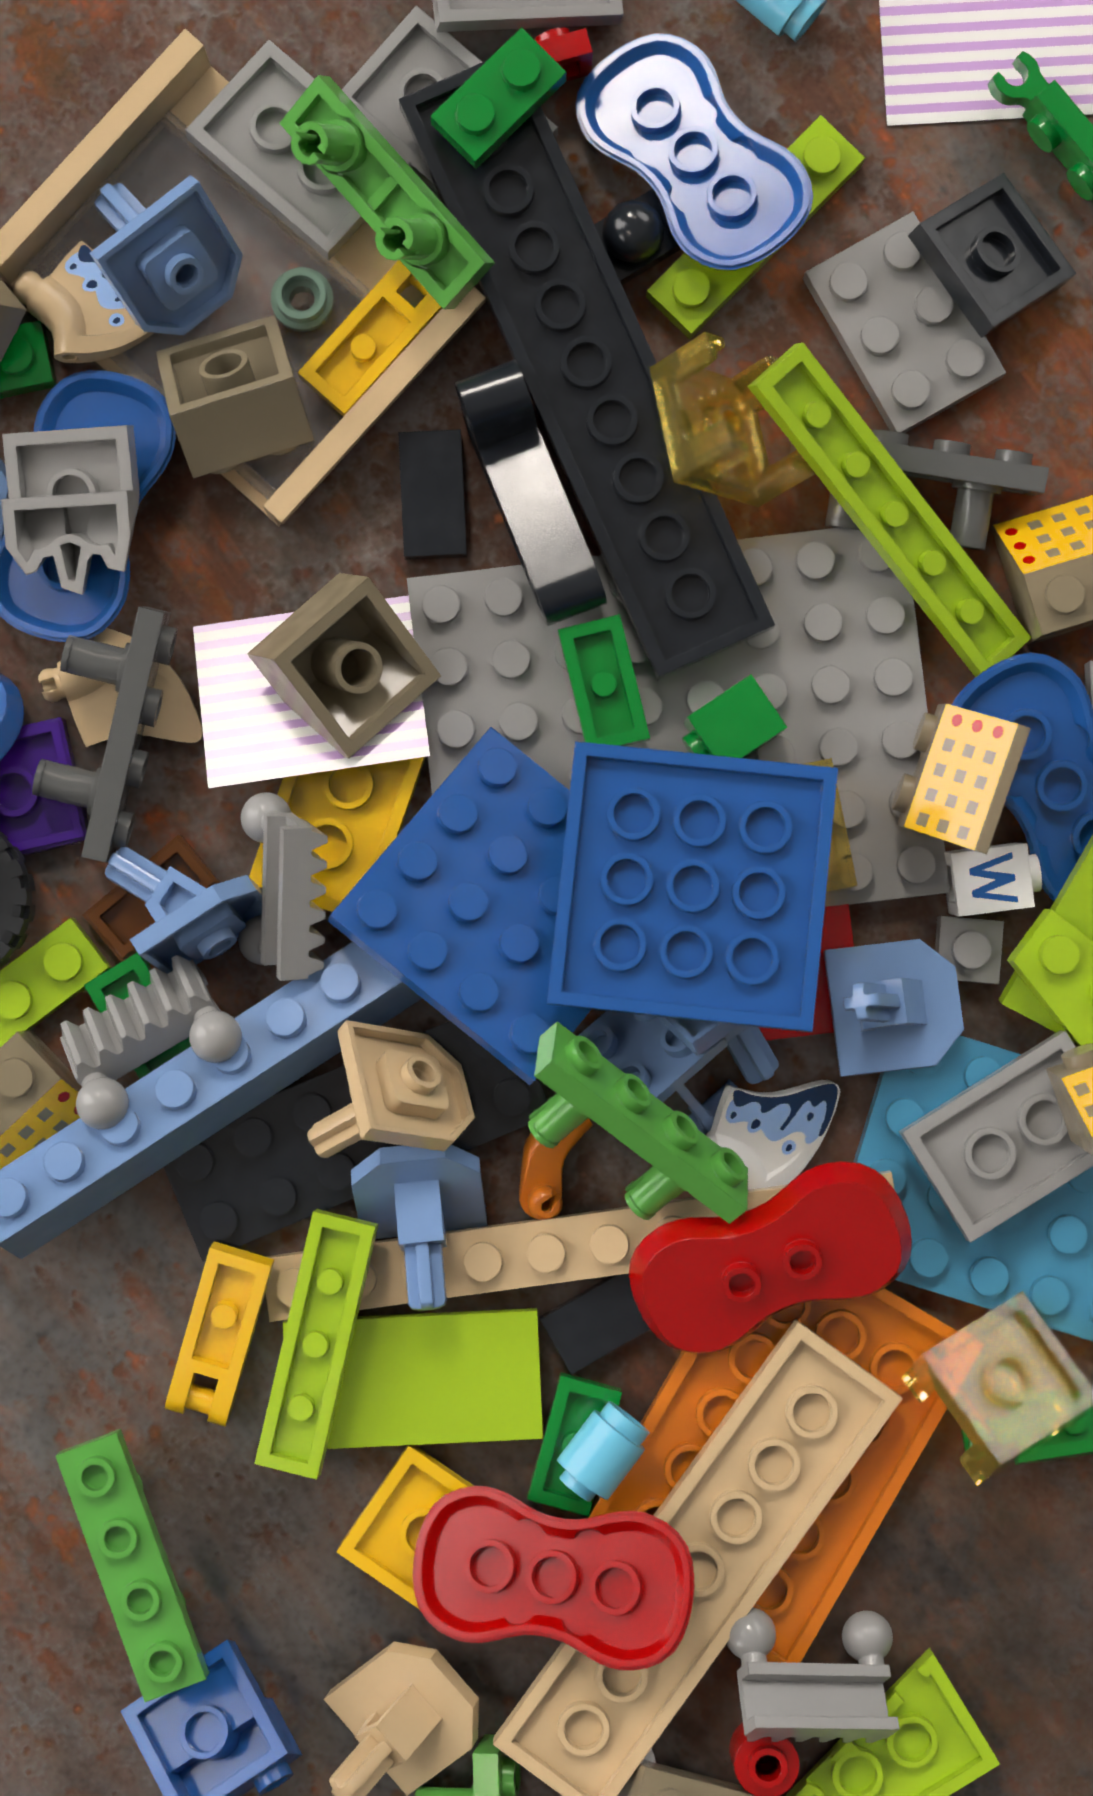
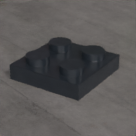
M1002 173L924 220L908 235L981 338L1053 293L1077 274L1005 173Z

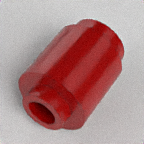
M743 1722L735 1729L730 1739L729 1753L737 1779L742 1787L754 1796H780L787 1792L795 1783L799 1773V1757L791 1737L778 1742H772L771 1737H764L752 1742L747 1741V1737L744 1735ZM762 1756H774L767 1763L756 1764Z

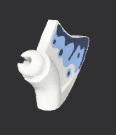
M819 1080L786 1090L754 1092L726 1084L711 1130L706 1136L721 1148H730L742 1159L748 1168V1190L787 1185L807 1166L824 1139L839 1100V1086L830 1080Z

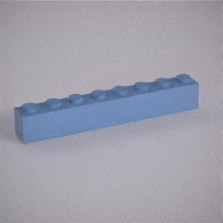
M351 942L323 960L324 968L309 975L308 979L292 980L235 1017L241 1028L242 1040L238 1051L230 1059L219 1063L207 1062L198 1057L190 1046L125 1089L129 1098V1107L124 1118L117 1125L108 1129H94L86 1125L79 1118L0 1169V1247L23 1259L341 1052L337 1030L346 1020L381 1026L422 998L358 945Z

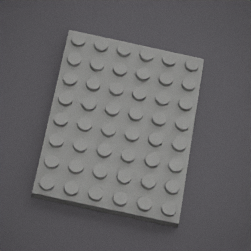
M839 527L737 539L773 618L775 627L659 680L655 676L602 556H592V559L600 576L607 604L547 626L522 565L407 578L413 637L441 675L439 679L422 693L430 751L428 764L432 795L490 727L495 729L570 790L575 741L584 742L558 637V629L620 614L650 735L649 741L627 747L689 753L682 741V737L689 733L683 724L687 716L752 674L787 728L779 736L745 759L838 768L825 906L852 905L950 893L948 870L944 854V840L896 825L901 812L892 810L893 799L903 774L906 773L913 776L918 764L921 751L913 749V742L924 713H928L914 598L861 531Z

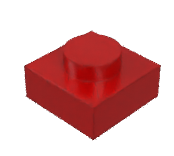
M554 28L539 34L534 39L567 72L566 82L588 76L592 71L593 51L586 28L570 32L568 28Z

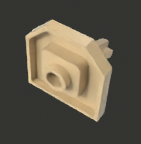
M346 1020L337 1030L352 1103L314 1123L312 1128L309 1129L307 1137L317 1155L322 1158H329L360 1140L446 1151L475 1118L462 1065L429 1034Z
M394 1641L334 1686L323 1699L359 1742L358 1746L329 1779L332 1787L331 1793L334 1796H366L386 1772L408 1796L470 1751L478 1740L479 1697L437 1649Z

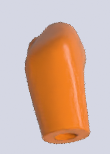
M589 1118L562 1139L554 1148H548L539 1143L532 1133L527 1137L523 1148L519 1201L522 1209L528 1216L539 1220L555 1218L562 1210V1172L564 1160L573 1146L593 1126Z

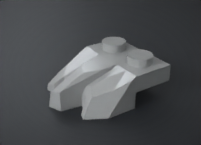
M134 425L2 434L9 499H1L5 545L24 573L28 575L36 572L47 557L54 556L61 588L82 595L86 591L93 554L101 555L109 569L125 572L139 507L140 489Z

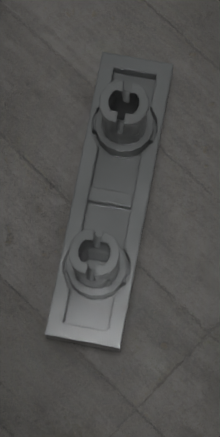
M872 430L907 477L951 483V488L957 490L950 533L962 548L985 550L994 495H1001V491L1028 496H1037L1045 493L1049 468L1032 465L1033 454L1015 450L996 449L994 459L970 455L971 444L934 439L933 448L927 449L908 446V434L887 430ZM791 443L789 458L805 460ZM830 493L825 526L859 530Z
M147 606L138 607L130 643L127 642L125 648L69 635L66 640L60 671L115 685V691L119 693L102 767L99 766L95 772L41 759L34 777L32 795L87 808V815H90L81 857L106 863L110 856L116 853V848L128 847L135 819V813L125 811L131 787L141 788L149 759V752L139 750L145 725L155 727L163 699V690L154 688L159 663L169 666L177 639L178 629L168 626L171 612Z

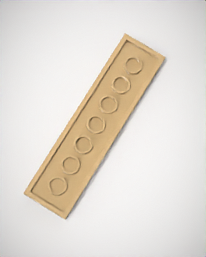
M795 1319L653 1515L667 1522L679 1532L689 1548L693 1561L694 1597L692 1612L684 1637L675 1652L662 1663L647 1669L623 1671L599 1664L562 1642L494 1735L493 1745L562 1796H617L730 1639L732 1626L737 1620L747 1616L903 1398Z

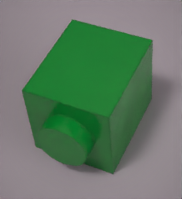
M750 674L687 716L683 724L689 733L682 737V741L689 753L746 758L779 736L787 726L753 675Z

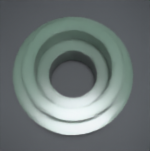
M298 267L286 271L276 280L271 291V306L276 318L285 327L298 332H307L319 328L328 320L334 306V295L330 283L321 273L311 268ZM300 292H308L314 296L313 305L304 311L296 310L291 305L294 296Z

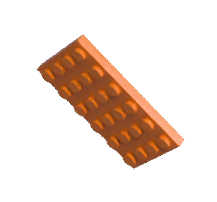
M886 1288L872 1295L851 1300H820L797 1304L774 1314L745 1339L729 1348L711 1353L681 1352L640 1422L650 1432L641 1444L645 1451L611 1497L606 1500L598 1495L591 1507L589 1516L585 1517L591 1518L618 1511H638L654 1515L795 1319L898 1393L903 1398L753 1606L767 1613L776 1628V1641L772 1650L766 1655L767 1662L801 1663L983 1347L977 1341Z

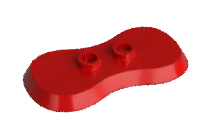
M846 1161L825 1163L803 1172L767 1202L745 1211L730 1224L720 1216L688 1217L665 1223L656 1228L635 1248L630 1260L629 1279L631 1291L647 1326L667 1346L681 1352L697 1354L716 1352L729 1348L745 1339L763 1322L786 1308L809 1301L862 1298L884 1289L901 1274L909 1261L912 1249L911 1228L899 1196L887 1179L878 1171L861 1163Z
M471 1486L445 1494L433 1504L426 1515L416 1542L413 1562V1586L418 1608L425 1619L439 1632L455 1640L469 1643H485L520 1635L543 1636L564 1642L606 1667L623 1671L647 1669L662 1663L675 1652L682 1641L692 1612L694 1569L689 1548L679 1532L667 1522L653 1515L638 1511H618L585 1519H564L540 1513L510 1494L487 1486Z

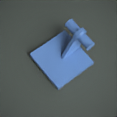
M613 1011L603 1013L578 1035L589 1039L604 1058L625 1074L630 1073L641 1079L650 1093L660 1101L664 1102L676 1091L689 1106L688 1109L692 1112L689 1117L703 1134H707L711 1130L726 1084L737 1087L728 1079L727 1083L701 1104L684 1085L728 1046L724 1038L696 1056L656 1016Z

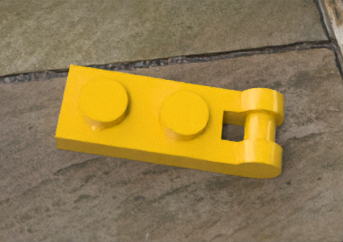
M398 260L297 372L299 378L344 417L436 316L442 307L406 266ZM411 285L425 296L415 308L400 295L405 288Z
M215 1241L212 1243L167 1395L165 1409L184 1414L186 1409L208 1415L207 1422L224 1427L227 1426L275 1259ZM196 1373L218 1379L216 1390L194 1384Z

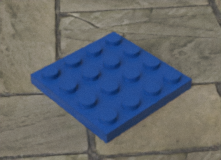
M490 727L330 914L328 922L517 1076L531 1085L536 1079L534 1075L539 1037L557 1021L573 1033L591 1010L547 1004L570 790L495 729Z
M575 741L547 1004L812 1032L838 768Z

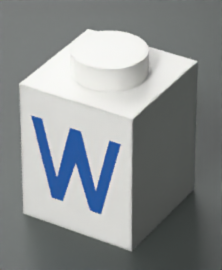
M1015 842L992 845L989 847L987 854L971 849L944 852L950 893H946L949 914L960 917L1035 907L1033 892L1041 891L1042 875L1038 857L1036 854H1028L1027 843Z

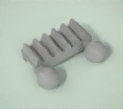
M268 792L259 793L247 800L242 808L240 818L244 832L254 841L263 843L262 915L255 916L245 923L246 927L239 932L238 936L239 948L243 956L254 964L264 966L277 965L276 977L280 981L308 979L309 975L324 968V962L311 950L324 944L325 937L311 925L325 919V911L311 900L326 894V887L312 875L326 869L327 862L312 850L326 844L328 836L308 821L300 819L293 814L289 805L282 797Z
M179 955L172 957L173 971L168 974L156 968L150 970L151 984L146 987L131 981L127 984L129 997L124 1000L109 994L105 997L107 1010L102 1013L87 1007L83 1010L85 1023L80 1026L67 1020L60 1023L62 1030L60 1040L75 1080L82 1087L76 1099L77 1113L86 1125L94 1129H108L117 1125L124 1118L128 1110L129 1098L124 1087L116 1080L188 1037L194 1053L207 1062L219 1063L226 1061L238 1051L242 1040L241 1028L234 1017L220 1011L206 987L208 984L206 977L193 959L189 961Z
M752 1607L747 1616L740 1618L732 1626L727 1646L735 1656L741 1659V1668L737 1670L744 1735L747 1737V1741L754 1742L764 1737H771L772 1742H778L789 1737H795V1742H803L813 1737H818L819 1742L842 1738V1742L849 1743L859 1738H865L866 1743H873L883 1738H888L899 1730L898 1717H888L883 1683L891 1677L890 1666L884 1664V1657L892 1647L893 1633L888 1621L882 1615L868 1610L860 1611L850 1616L844 1624L842 1630L844 1648L859 1664L767 1662L766 1655L772 1650L776 1641V1628L770 1616L758 1608Z

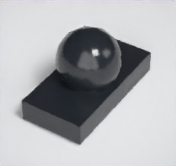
M654 189L649 190L635 200L632 199L618 203L604 219L594 224L621 285H624L681 250L670 231L663 206Z

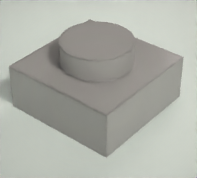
M947 916L937 917L935 951L956 967L957 981L999 984L1004 921Z

